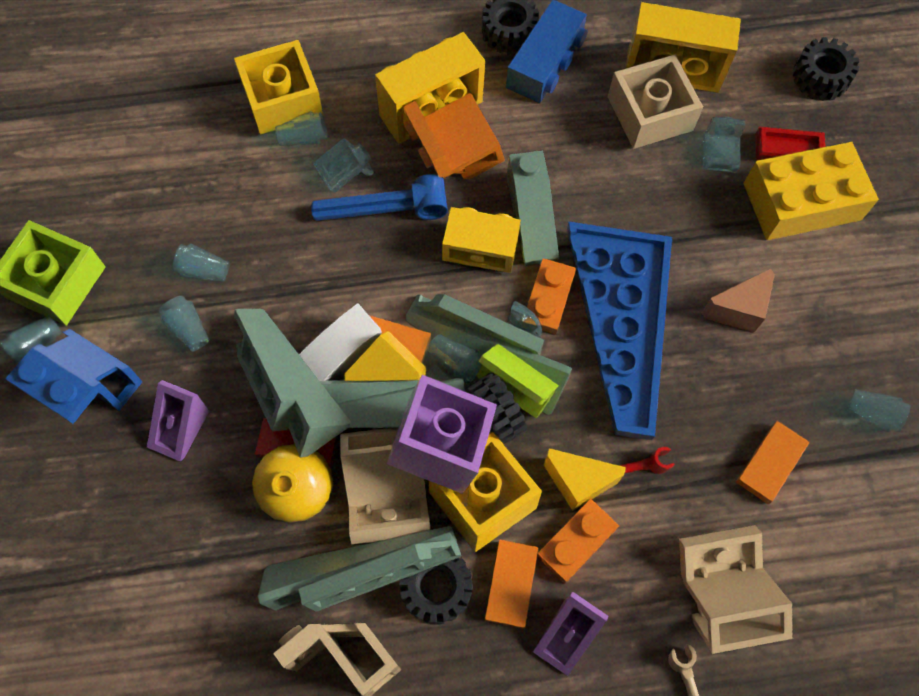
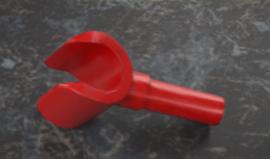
M660 447L646 459L618 466L626 467L625 473L650 469L655 474H663L671 469L675 463L664 465L659 461L658 456L666 455L671 451L668 447Z

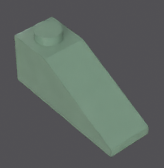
M543 150L510 154L506 178L514 217L521 220L518 237L524 266L541 264L543 258L558 261L559 253L550 180Z

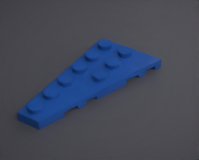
M568 221L567 232L614 434L652 441L656 431L672 237Z

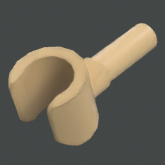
M689 644L684 647L685 654L688 657V663L684 664L678 661L673 648L668 657L669 665L673 670L681 674L688 696H699L691 668L696 662V651Z

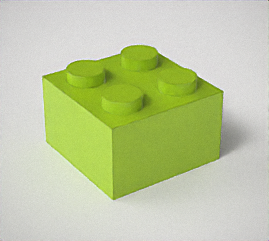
M28 220L0 259V293L8 300L67 326L105 269V265L91 247Z

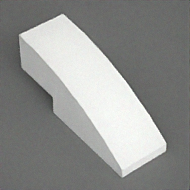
M357 303L325 329L299 355L319 381L340 380L345 376V372L382 332L380 327Z

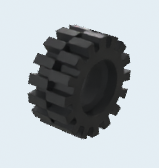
M488 0L482 11L481 28L484 42L488 41V47L493 49L497 46L496 52L501 54L503 49H507V55H513V49H516L518 53L540 18L538 8L535 9L536 4L532 0L528 3V0H492V2ZM511 19L519 22L521 25L506 27L499 22Z
M822 37L819 42L817 39H814L810 45L807 44L804 47L792 71V76H796L794 79L795 85L802 84L799 88L802 93L808 90L810 91L808 97L813 99L815 94L819 95L818 100L824 101L828 95L830 101L835 100L836 96L841 97L847 91L856 77L860 66H857L859 58H853L856 52L853 49L847 51L848 44L845 42L840 46L837 44L839 39L833 38L829 43L827 37ZM816 64L831 68L835 74L821 71Z
M491 372L465 387V392L497 404L489 434L494 432L503 444L508 443L527 431V424L524 422V415L519 411L518 403H515L511 391L508 392L506 384L500 381L498 375Z
M458 557L401 579L399 582L400 594L406 609L409 610L413 617L422 620L426 624L436 623L441 625L444 622L455 620L467 608L472 594V575L463 558ZM431 571L444 572L452 582L451 593L443 601L432 602L421 593V581Z

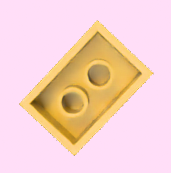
M641 2L629 44L625 69L676 55L694 89L719 93L737 53L741 19Z
M462 32L452 38H446L439 44L425 51L417 52L410 58L394 66H388L375 74L379 116L398 144L410 139L403 124L409 120L403 107L413 101H416L424 117L469 93L472 94L477 105L482 103L485 59L467 35Z
M853 142L755 161L743 183L766 241L861 221L879 200Z

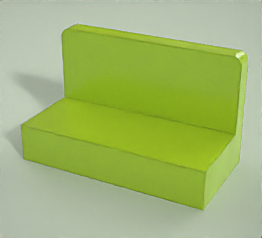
M496 344L484 353L479 360L482 366L476 376L480 379L491 372L498 375L500 381L506 384L508 392L511 391L515 403H518L520 408L535 418L542 413L559 386L500 344Z

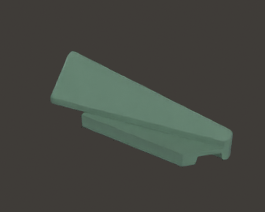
M421 294L416 296L406 314V321L419 330L431 333L432 339L480 370L482 366L479 362L482 355L496 344H500L558 384V388L542 411L546 415L552 414L568 381L572 368L541 356L543 339L445 294H436L433 300L425 298Z
M235 309L234 319L237 320L244 335L242 342L236 344L237 358L272 431L287 430L289 427L299 456L308 457L350 426L351 421L265 310Z
M463 378L441 381L465 392ZM332 380L320 382L351 421L348 428H399L409 397L419 380Z
M442 527L269 565L264 570L258 599L260 604L275 611L301 601L303 606L317 612L451 561L462 555L452 527Z

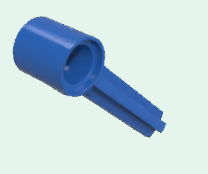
M435 174L418 177L410 190L315 200L311 204L312 216L316 221L414 209L415 215H418L419 218L436 220L448 213L444 179Z

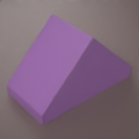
M163 380L158 383L147 448L178 461H182L185 458L209 413L208 408L197 394Z
M572 592L564 600L533 652L568 676L609 616Z

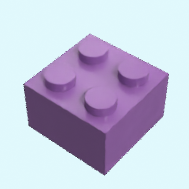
M421 375L409 397L386 464L463 494L479 472L497 404Z

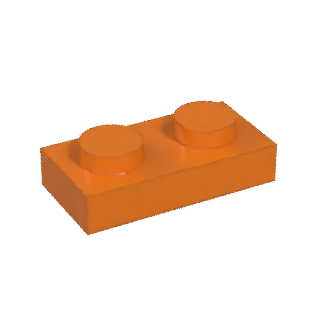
M542 259L522 325L554 335L557 334L575 275V267Z
M590 499L538 552L537 557L565 584L616 531L619 525Z

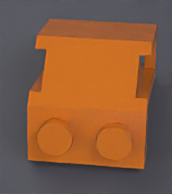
M471 93L426 117L423 116L416 101L403 107L409 119L403 124L411 140L419 139L423 147L417 150L426 168L433 166L439 177L446 178L453 173L461 174L463 179L470 180L505 161L501 145Z

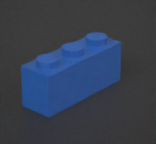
M552 0L508 66L506 88L537 103H541L546 93L551 94L558 83V74L561 69L564 71L568 69L574 55L573 50L575 47L581 48L586 39L588 30L584 27L587 14Z

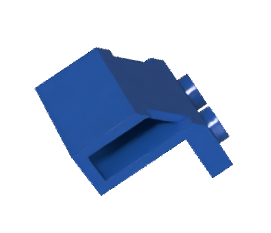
M71 329L63 332L67 336L66 338L48 347L41 344L32 347L5 378L11 384L72 424H74L95 396L120 411L143 382L128 365ZM113 372L129 381L117 398L99 382V380Z

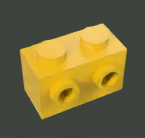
M451 207L442 243V260L511 273L521 220L512 218L507 214L493 215L478 212L469 207L461 209Z

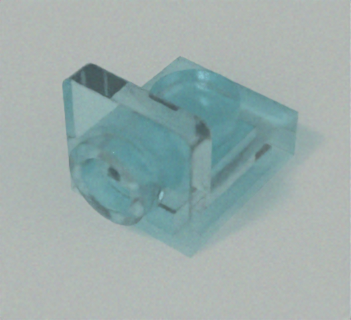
M713 117L704 134L703 169L737 173L740 167V137L745 129V120L733 119L731 117Z
M344 138L313 163L328 189L335 193L360 172L367 176H371L374 173L368 163L371 157L364 147L359 143L355 146Z

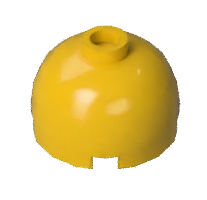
M295 444L279 446L266 454L255 469L252 481L254 498L260 508L276 520L289 523L308 520L321 512L329 499L333 488L331 468L324 456L317 451L308 457H300Z

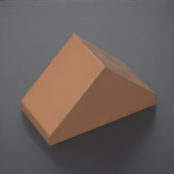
M769 269L710 298L701 314L705 319L754 333L766 318L775 277L774 272Z

